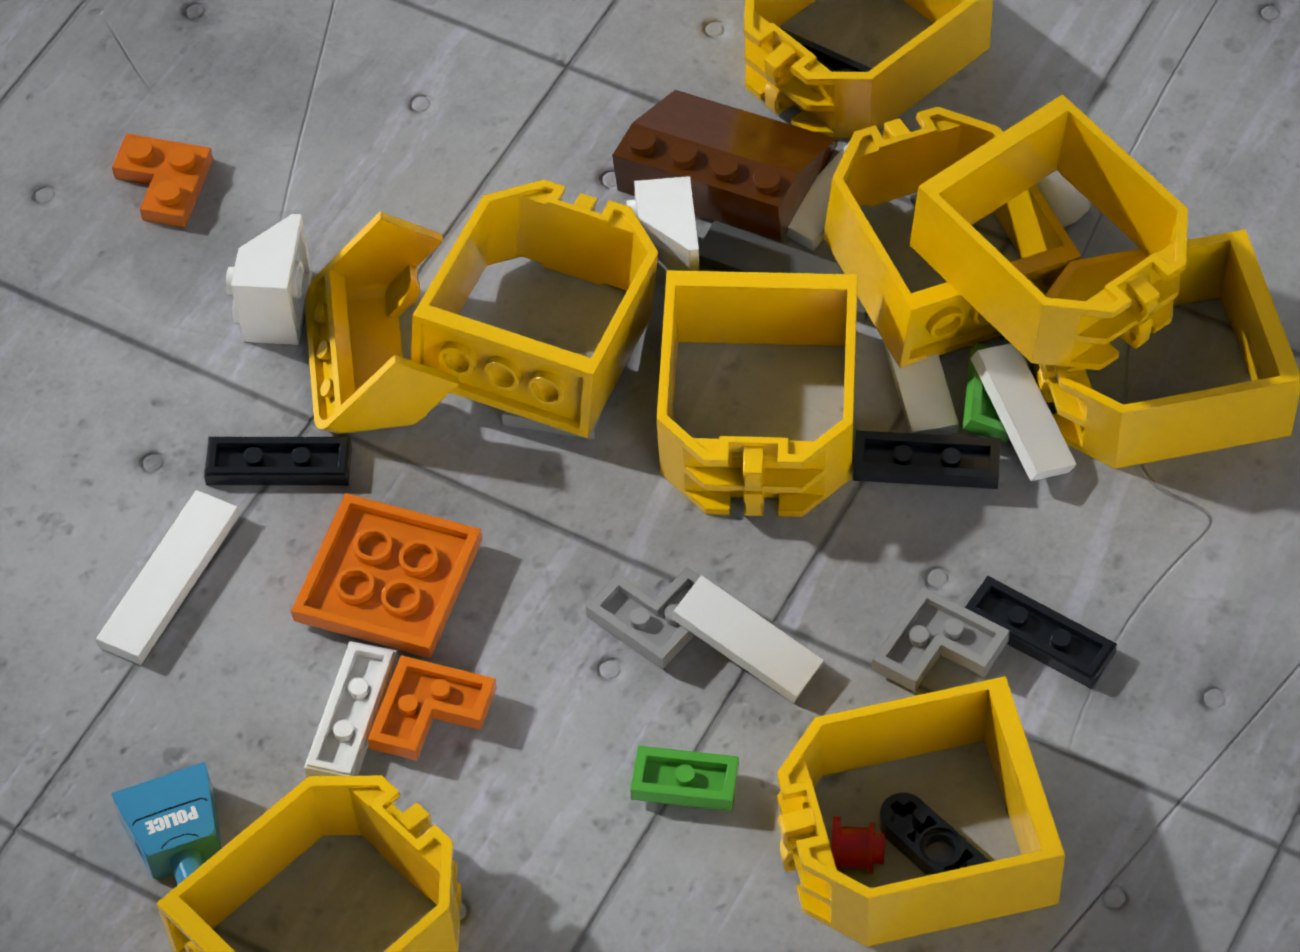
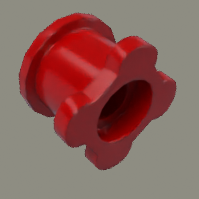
M833 816L831 852L836 870L840 872V868L867 869L868 874L873 875L874 864L884 865L885 833H875V822H870L869 827L841 826V816Z

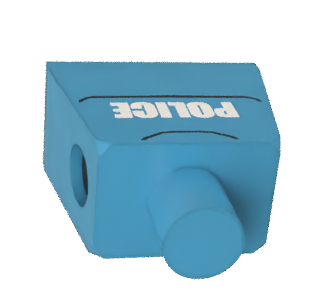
M205 762L111 793L121 823L153 879H162L174 874L178 885L222 849L215 794Z

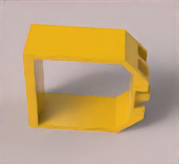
M745 0V89L759 100L765 98V106L776 115L792 105L796 106L802 112L791 119V125L834 138H851L854 131L876 125L879 131L882 130L885 122L898 118L990 48L993 0H903L933 24L869 72H832L821 64L813 53L779 28L815 0Z
M1062 94L919 185L910 246L1031 363L1101 370L1118 359L1120 352L1110 344L1118 336L1136 349L1150 339L1151 332L1153 334L1172 321L1173 299L1179 294L1180 273L1185 270L1187 261L1188 208ZM1057 170L1149 257L1105 285L1102 291L1087 301L1046 297L972 225Z
M938 106L917 112L916 120L922 129L913 132L909 131L900 118L884 123L883 137L876 125L854 131L832 177L823 238L844 274H857V296L899 368L936 354L942 355L1002 335L948 282L911 293L860 208L865 205L871 207L916 193L919 185L1003 132L999 126ZM1036 184L993 211L1021 256V259L1011 263L1044 295L1070 261L1081 259V254Z
M545 179L483 195L412 315L411 361L458 376L459 385L450 392L452 394L588 438L652 316L658 251L632 208L611 200L608 201L602 214L595 212L597 198L580 193L574 204L561 201L565 194V186ZM525 257L542 263V267L601 286L605 283L626 290V294L593 356L589 358L459 315L486 266Z
M1246 229L1187 240L1186 267L1180 273V290L1178 296L1173 299V306L1221 297L1251 381L1123 405L1093 390L1086 369L1031 363L1036 377L1035 381L1046 403L1054 402L1057 413L1052 415L1068 446L1117 469L1292 436L1300 396V371ZM1139 248L1070 261L1045 296L1087 301L1102 291L1105 285L1149 256Z
M667 270L657 405L660 474L706 515H730L731 497H744L745 516H763L764 498H779L778 516L803 517L852 479L857 274ZM678 342L845 346L843 419L815 441H790L788 438L719 436V439L692 438L673 421Z
M1006 676L815 717L777 772V780L780 787L777 801L781 812L778 817V826L782 837L780 856L785 872H798L801 884L796 885V890L803 913L866 947L1059 904L1065 853ZM985 741L1021 855L874 888H869L836 870L829 839L814 791V787L822 776Z
M382 775L308 776L160 899L156 905L173 952H235L213 930L219 923L324 835H362L427 899L432 900L437 905L384 952H459L462 889L461 884L457 882L458 867L457 863L453 860V840L435 824L432 825L430 813L419 803H415L402 813L393 804L401 797L400 791Z

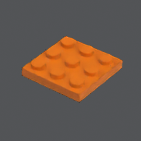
M345 493L291 609L293 621L431 659L482 542L481 529Z

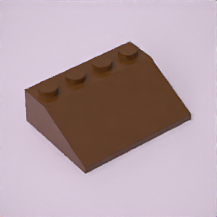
M674 90L631 124L614 151L612 157L617 190L635 196L634 181L690 176L695 215L782 242L788 232V226L815 179L825 168L835 151L838 139Z

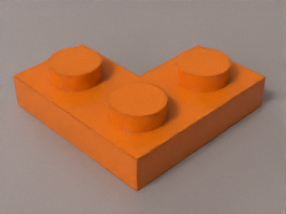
M126 133L112 165L115 179L149 184L140 207L142 220L185 228L212 164L213 155L209 147Z
M401 655L369 734V748L417 761L433 719L482 730L497 690L496 678Z

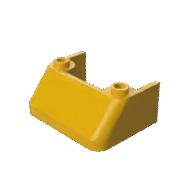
M380 211L311 281L305 296V316L314 422L318 429L334 434H345L414 425L426 417L440 401L459 385L458 376L403 358L399 316L417 301L420 294L417 266L443 242L442 234Z

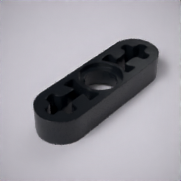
M901 792L889 796L883 802L880 809L881 833H885V838L927 876L959 869L964 861H966L965 867L991 862L917 796ZM897 813L901 817L907 816L909 813L912 814V826L905 821L900 822L898 825L894 824V814ZM917 831L921 835L915 843V834ZM944 842L954 849L955 855L948 861L936 862L927 856L925 850L932 843Z

